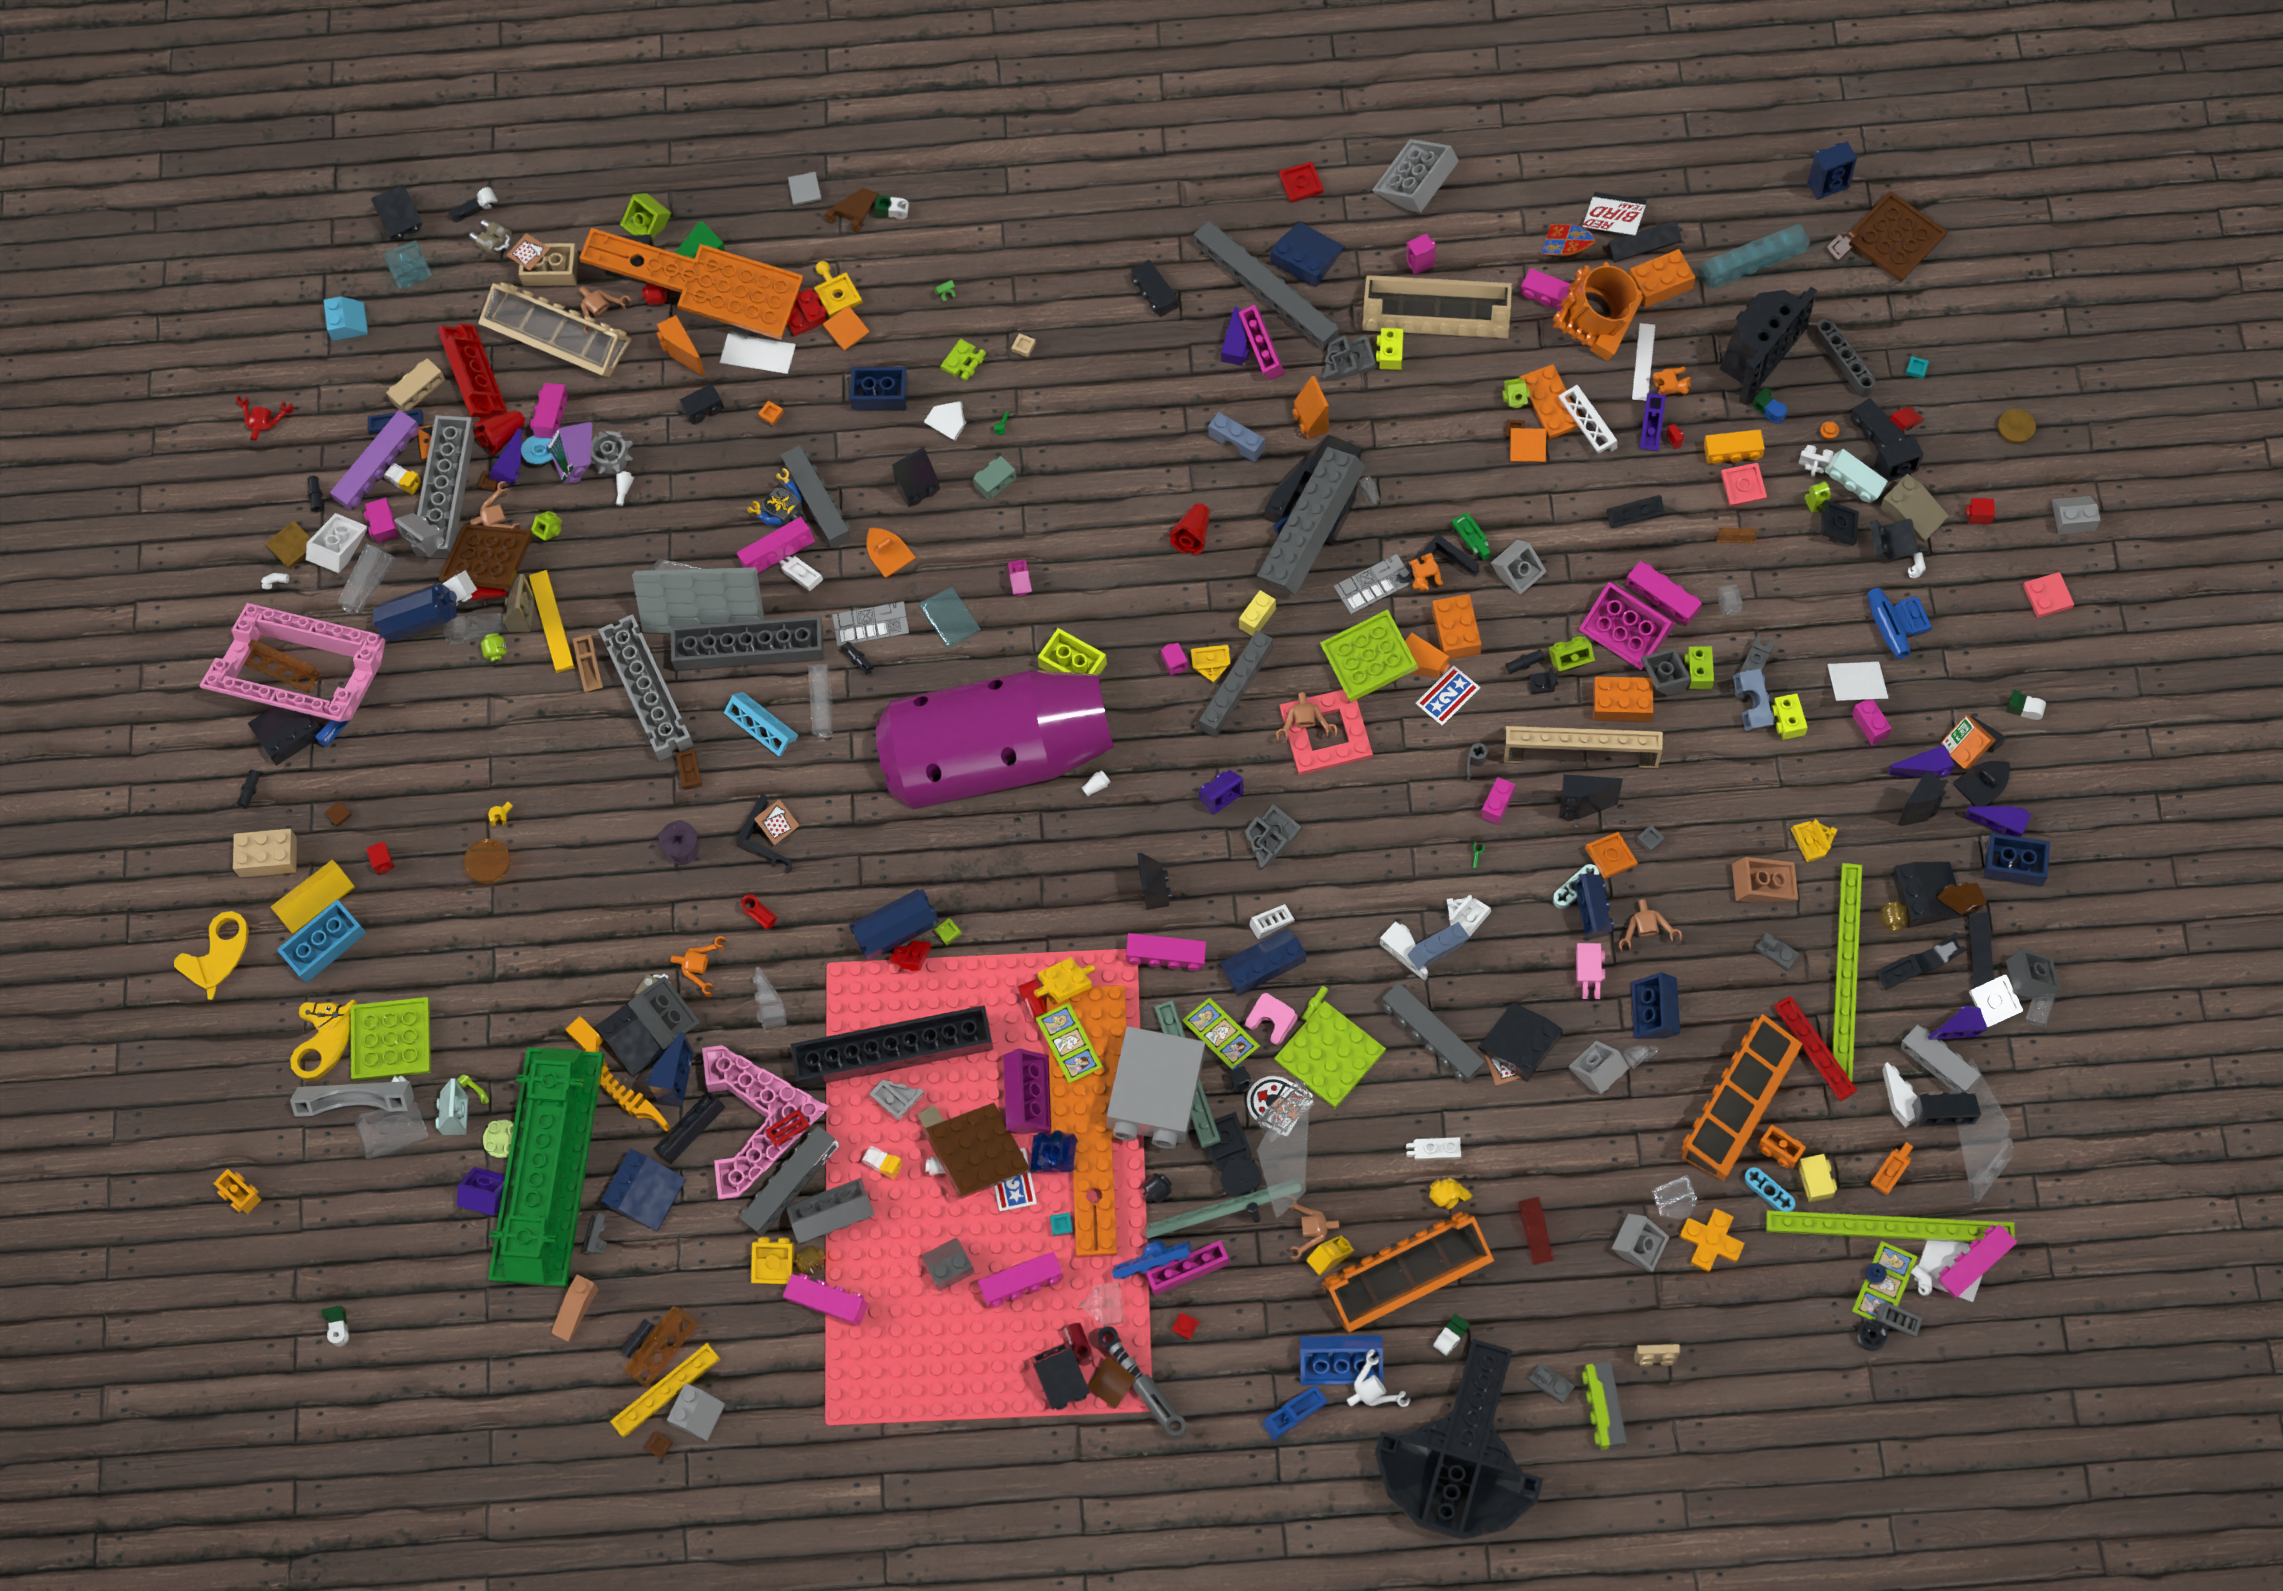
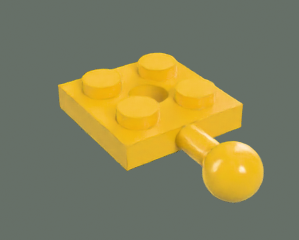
M825 261L817 263L816 271L819 275H823L826 282L814 287V289L817 291L821 303L825 306L830 318L848 305L850 308L862 304V299L847 273L832 278L829 273V264ZM838 292L843 294L840 298L834 297V294Z

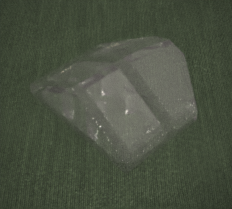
M1689 1175L1652 1190L1660 1215L1677 1220L1685 1219L1691 1216L1698 1202Z

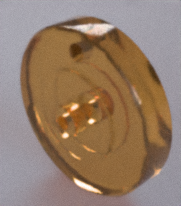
M482 839L475 842L469 847L464 857L466 872L471 879L481 884H492L501 880L508 873L511 866V856L508 849L503 843L495 839Z

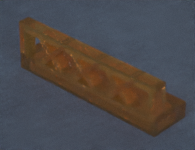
M253 639L248 644L251 652L244 664L250 668L307 693L310 692L320 676L317 669L312 665ZM256 655L262 657L263 662L254 664L252 660ZM277 663L279 669L270 671L267 665ZM292 670L295 676L285 678L283 672ZM308 677L310 681L306 686L300 684L299 679Z
M673 1306L623 1371L645 1388H648L698 1323L682 1309ZM685 1318L690 1324L686 1330L679 1331V1323ZM669 1336H675V1344L672 1347H667L666 1340ZM658 1352H663L661 1362L654 1364V1355ZM650 1368V1376L644 1381L639 1375L643 1369Z

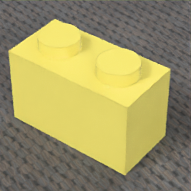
M1259 591L1240 616L1239 628L1251 636L1256 631L1260 632L1276 610V599Z
M1824 1154L1800 1159L1798 1167L1808 1202L1833 1198L1835 1191H1837L1835 1180L1831 1179L1829 1173L1831 1172V1165L1829 1160L1825 1159Z

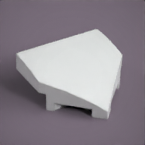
M962 402L933 407L924 422L956 441L966 424Z
M1471 895L1462 899H1447L1450 924L1453 925L1459 922L1469 937L1491 913L1490 907L1475 898L1472 899Z

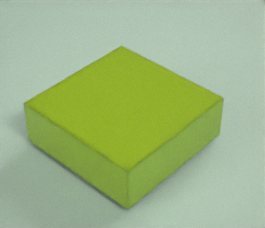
M950 918L934 929L935 933L946 945L962 934Z

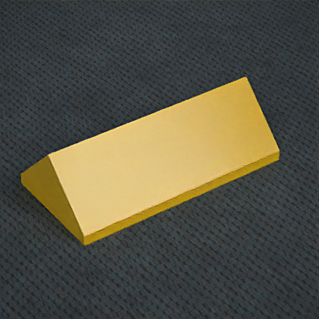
M331 860L273 904L271 908L294 935L334 901L340 900L353 890L355 886L341 868Z

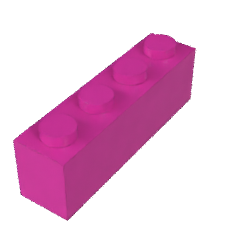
M1256 305L1240 311L1239 315L1266 378L1270 381L1285 374L1261 312Z
M799 517L736 553L744 568L756 567L758 574L812 544L815 540L810 528Z
M1640 561L1627 576L1626 585L1686 627L1700 612L1702 602H1700L1698 597L1687 593L1682 586L1671 582L1666 575L1658 573L1648 563L1645 564Z
M1128 933L1125 962H1129L1132 965L1149 964L1151 967L1168 966L1170 969L1188 968L1189 971L1203 970L1206 941Z
M2001 1224L1996 1226L1990 1225L1983 1232L1985 1236L1981 1240L1976 1238L1969 1244L1971 1248L1965 1254L1963 1252L1958 1254L1953 1259L1955 1263L1951 1267L1947 1265L1938 1273L1940 1277L1937 1281L1953 1298L1961 1295L2017 1243Z
M1220 1240L1190 1253L1189 1257L1184 1260L1178 1261L1175 1259L1163 1267L1149 1270L1146 1272V1277L1154 1296H1157L1229 1265V1258Z
M1053 1251L978 1280L987 1307L997 1308L1002 1306L1003 1302L1011 1299L1014 1301L1020 1299L1025 1293H1036L1042 1289L1041 1287L1048 1284L1049 1286L1056 1285L1064 1277Z
M802 1273L799 1276L791 1275L783 1294L785 1299L860 1326L869 1303L863 1300V1295L855 1292L850 1295L839 1286H835L833 1289L828 1287V1283L822 1280H817V1282L811 1281V1277Z

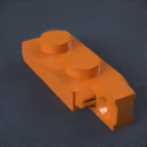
M1906 1142L1900 1151L1898 1149L1892 1151L1870 1185L1888 1195L1909 1165L1911 1158L1908 1157V1154L1913 1146Z

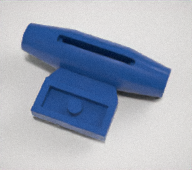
M1874 588L1867 593L1872 616L1885 643L1897 659L1907 657L1911 651L1906 634L1915 636L1929 632L1932 629L1918 597L1900 600L1893 606L1881 588Z

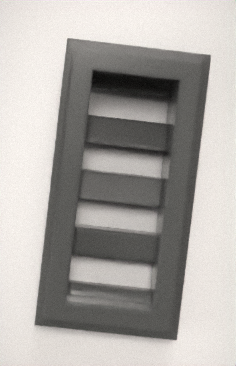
M1888 1302L1880 1303L1875 1320H1879L1886 1327L1913 1337H1917L1923 1319ZM1894 1313H1896L1895 1322H1892ZM1904 1316L1905 1319H1904L1903 1325L1901 1326L1900 1323H1901L1902 1317ZM1910 1319H1913L1911 1329H1908Z

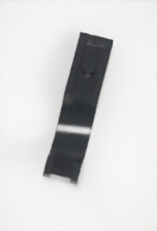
M1957 932L1946 937L1940 944L1925 952L1911 954L1876 971V975L1885 991L1921 973L1939 968L1966 951L1965 946L1960 947L1956 940L1958 937Z

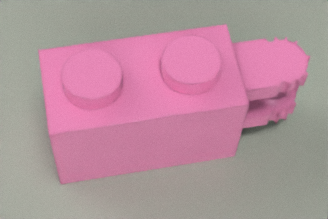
M1577 943L1576 983L1577 987H1582L1583 999L1588 998V987H1595V999H1600L1601 982L1605 981V969L1601 967V962H1605V950H1601V943Z

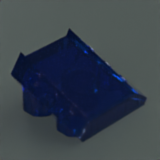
M1056 1130L1052 1134L1044 1132L1035 1134L1033 1137L1030 1172H1071L1076 1169L1074 1161L1078 1140L1075 1134H1067L1060 1130Z

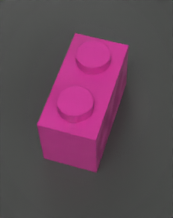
M1427 233L1407 242L1406 261L1415 275L1434 267L1436 244L1433 239L1429 238Z
M387 498L365 504L367 511L364 512L366 521L370 522L371 527H368L371 538L375 537L377 543L399 537L392 509Z
M1867 699L1855 705L1852 716L1870 744L1874 745L1887 739L1892 728L1875 701Z
M1497 777L1482 808L1481 818L1499 826L1514 795L1516 784Z

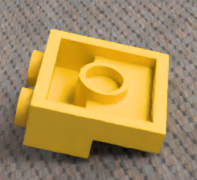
M758 1237V1241L752 1242L751 1283L788 1284L793 1274L795 1242H790V1238H778V1241H770V1237Z

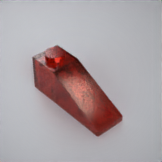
M1539 1197L1519 1201L1518 1211L1533 1265L1553 1261Z

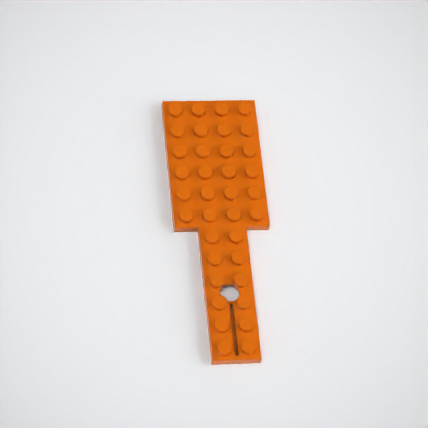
M594 228L590 229L579 258L580 262L681 292L682 294L677 305L678 309L779 340L783 337L803 281V275L702 244L699 246L695 259ZM641 256L644 259V264L640 267H635L630 263L631 258Z

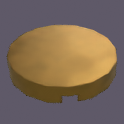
M2021 409L2006 411L1998 421V432H2000L2005 441L2011 444H2023L2029 441L2036 430L2034 418L2028 412Z

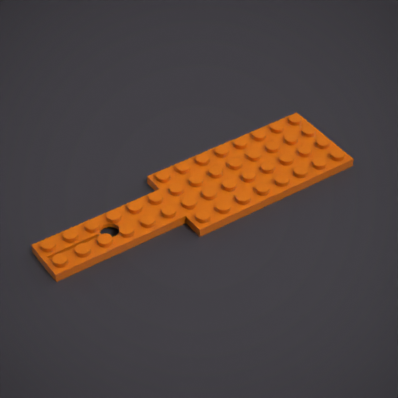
M1125 985L1094 986L1060 1003L1053 996L1046 994L1048 1012L1070 1002L1103 1066L1069 1083L1048 1043L1052 1142L1072 1141L1077 1257L1117 1255L1112 1139L1117 1138L1113 1136V1129L1107 1128V1112L1127 1027ZM1098 1189L1102 1193V1198L1097 1203H1091L1086 1198L1088 1191Z

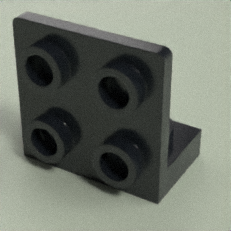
M1911 518L1885 526L1881 525L1878 520L1870 521L1875 553L1882 563L1919 552Z

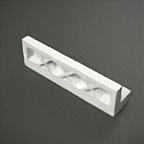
M1578 385L1559 395L1560 401L1598 454L1608 448L1611 452L1617 449V439ZM1571 395L1576 404L1568 403L1565 398ZM1577 408L1582 410L1586 416L1585 418L1576 415ZM1587 422L1592 424L1596 430L1595 432L1586 429ZM1597 436L1601 437L1605 443L1600 447L1596 443Z

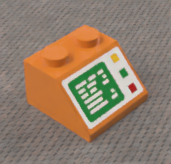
M1966 714L1941 744L1945 745L1949 755L1964 769H1970L1996 740Z

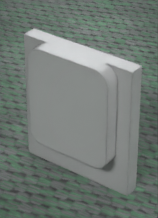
M816 172L788 177L794 206L821 200Z

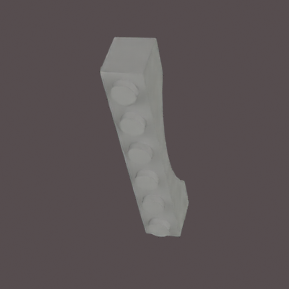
M410 1081L297 1087L290 1102L295 1117L314 1116L333 1108L351 1105H370L385 1109L388 1112L408 1111L414 1100V1094Z

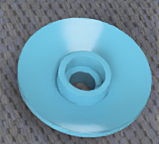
M535 436L528 438L521 447L522 457L532 464L549 462L553 459L548 447L551 439Z

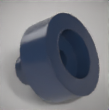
M1879 1263L1869 1265L1865 1272L1866 1280L1873 1285L1883 1283L1887 1276L1885 1267Z

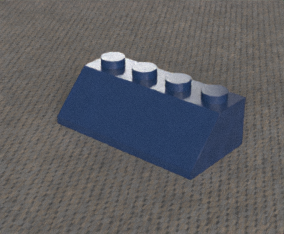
M1287 928L1220 962L1219 966L1238 997L1305 963L1306 952L1297 937Z

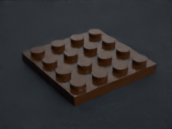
M1889 191L1853 228L1860 236L1851 243V246L1902 282L1947 236V231Z
M464 524L439 576L440 583H444L459 573L466 571L476 587L509 590L533 538L532 530Z
M995 1103L929 1126L924 1130L925 1136L959 1199L1027 1174L1031 1170L1011 1132L1006 1131V1123Z

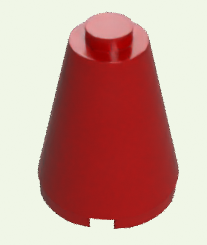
M513 410L478 421L473 424V427H476V430L473 431L475 438L483 449L487 448L489 450L487 452L489 455H494L514 436L518 428L521 429L524 426L525 417L521 412Z
M1194 504L1170 531V543L1182 553H1186V551L1192 552L1191 555H1197L1203 551L1210 517V510L1205 504Z

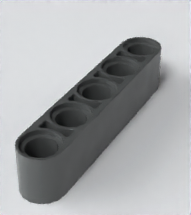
M1828 318L1821 319L1815 332L1817 340L1856 393L1861 397L1870 396L1875 385V378L1833 321Z

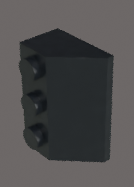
M1925 772L1908 799L1898 825L1905 826L1929 820L1931 815L1935 817L1947 793L1944 790L1947 783Z

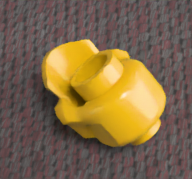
M1451 1178L1441 1181L1436 1180L1430 1186V1199L1437 1206H1445L1447 1209L1454 1207L1459 1198L1467 1201L1473 1196L1466 1188Z

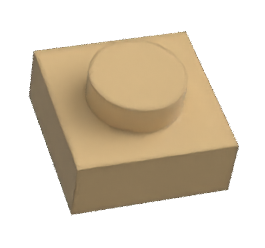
M1018 334L1012 346V352L1029 358L1036 340Z

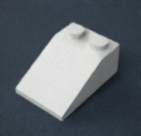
M335 513L307 542L306 560L339 573L349 563L368 526Z

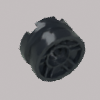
M1874 1319L1865 1321L1857 1332L1859 1345L1863 1349L1872 1352L1878 1351V1349L1883 1347L1888 1338L1886 1326L1879 1320ZM1872 1332L1875 1335L1874 1339L1869 1337V1334Z

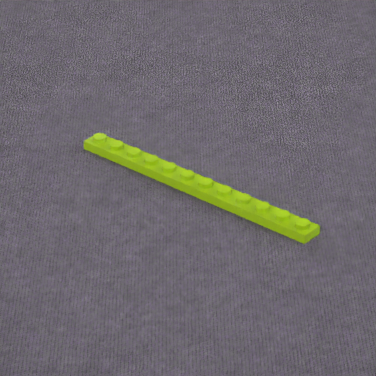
M1842 863L1832 1055L1852 1082L1862 865Z
M1787 1211L1766 1212L1767 1233L1973 1242L1976 1238L1981 1240L1985 1236L1983 1232L1990 1225L1996 1226L2001 1224L2015 1239L2014 1222Z

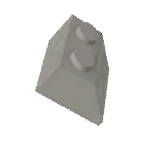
M2090 496L2052 499L2058 534L2097 530L2100 523L2098 506Z
M411 513L394 520L403 538L429 557L445 542L442 536L443 532L434 525L432 527L429 525L428 520L423 516L418 517L416 514Z
M1516 540L1491 562L1499 578L1518 595H1521L1547 572L1530 543Z
M1595 1041L1568 1066L1590 1089L1600 1094L1608 1090L1610 1085L1622 1077L1624 1072L1629 1069L1618 1050L1599 1041Z
M1628 1214L1612 1246V1250L1624 1260L1649 1272H1653L1669 1236L1646 1216Z
M685 1383L667 1421L672 1427L708 1442L725 1403Z

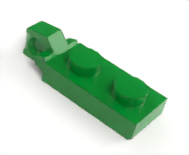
M1466 512L1453 519L1451 524L1474 554L1478 553L1483 561L1490 558L1487 538L1469 513Z

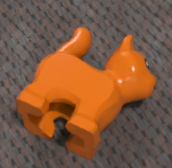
M1684 366L1681 368H1668L1662 372L1654 373L1653 382L1656 388L1659 387L1658 394L1689 393L1691 377L1681 379L1680 381H1677L1676 375L1683 374L1686 368Z
M1432 553L1421 556V559L1425 561L1423 564L1419 563L1418 558L1409 562L1415 577L1412 584L1413 589H1417L1420 592L1428 591L1429 585L1425 578L1433 575L1436 584L1439 586L1443 585L1439 567L1434 561Z

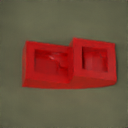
M1906 407L1893 413L1890 420L1904 431L1909 427L1912 429L1924 421V418L1912 407Z

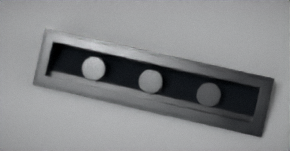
M1675 220L1636 232V235L1630 234L1610 240L1608 250L1614 263L1682 242L1678 223Z
M707 1092L653 1149L668 1163L672 1164L725 1109V1105L716 1096Z

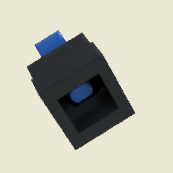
M1237 1065L1233 1069L1230 1068L1229 1077L1236 1093L1252 1087L1251 1077L1245 1066L1239 1067Z

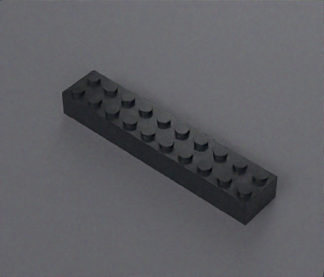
M985 1005L790 1044L796 1081L799 1088L994 1050Z

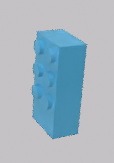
M337 899L280 946L277 951L299 977L308 983L367 932Z

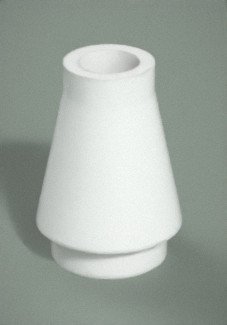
M1101 770L1096 772L1081 788L1089 797L1091 794L1108 787L1107 785L1111 782Z

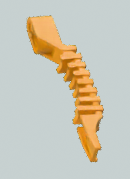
M580 1016L565 1029L585 1051L599 1052V1046L604 1042L602 1037ZM604 1062L600 1081L602 1088L630 1116L634 1115L637 1119H652L667 1132L670 1127L658 1110L645 1100L640 1092L635 1096L631 1089L627 1092L625 1086H620L619 1082L613 1079V1075L608 1071V1065Z

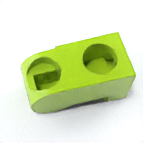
M1826 482L1810 486V493L1805 494L1804 497L1811 512H1818L1822 510V505L1820 504L1825 500L1830 501L1829 486Z

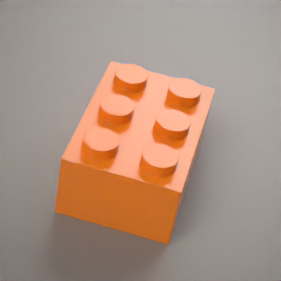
M1679 249L1632 267L1629 271V275L1634 280L1638 290L1642 291L1641 296L1643 298L1641 304L1644 308L1694 288L1695 276Z
M1470 594L1433 600L1432 613L1441 651L1449 656V660L1481 654V640Z
M1595 677L1593 685L1594 721L1651 722L1653 716V682L1651 678Z

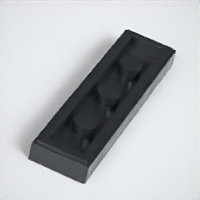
M1968 913L1973 989L1994 980L1989 913Z

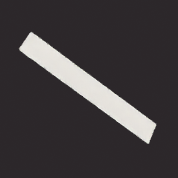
M1640 323L1633 400L1646 401L1647 393H1649L1655 325Z

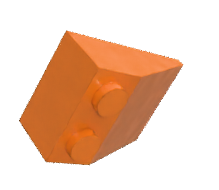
M675 315L657 324L659 331L656 334L663 351L667 350L669 355L701 376L705 375L700 357L677 316Z
M1315 376L1308 380L1295 399L1294 409H1292L1294 418L1300 422L1301 433L1303 435L1306 434L1308 440L1329 433V405Z

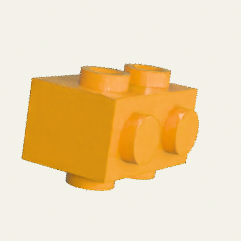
M227 1169L213 1183L219 1189L217 1193L224 1200L228 1198L232 1200L231 1206L239 1213L243 1210L248 1215L261 1201L257 1196L259 1191L251 1184L247 1187L243 1183L245 1179L238 1172L233 1174Z

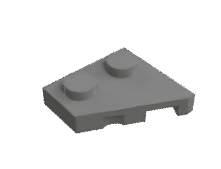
M882 1080L869 1093L870 1097L898 1121L925 1094L922 1089L909 1088L907 1085L894 1084L887 1080Z

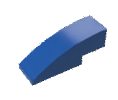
M1315 1385L1268 1416L1262 1425L1275 1441L1318 1411L1328 1401Z

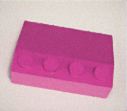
M1608 582L1579 630L1640 670H1643L1644 665L1641 657L1656 653L1676 622L1617 584Z

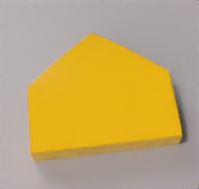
M1228 645L1191 649L1193 669L1213 683L1230 665Z
M1814 819L1813 822L1808 821L1794 825L1791 831L1808 863L1826 856L1837 829L1833 827L1828 828L1820 824L1817 819Z

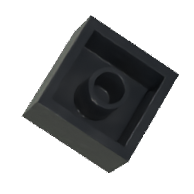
M1914 435L1908 438L1902 437L1895 443H1887L1881 446L1874 466L1878 474L1889 483L1907 474L1910 475L1917 472L1924 453Z

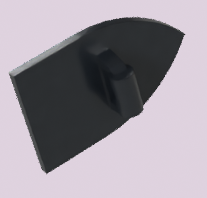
M1989 761L1978 764L1953 784L1974 806H1987L2004 791L2009 780L2010 764L2004 761Z

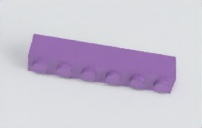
M398 410L332 489L330 494L334 500L350 511L357 507L362 497L371 491L376 480H379L384 475L386 468L395 462L396 456L406 449L407 443L411 438L418 434L420 428L417 422L401 410Z

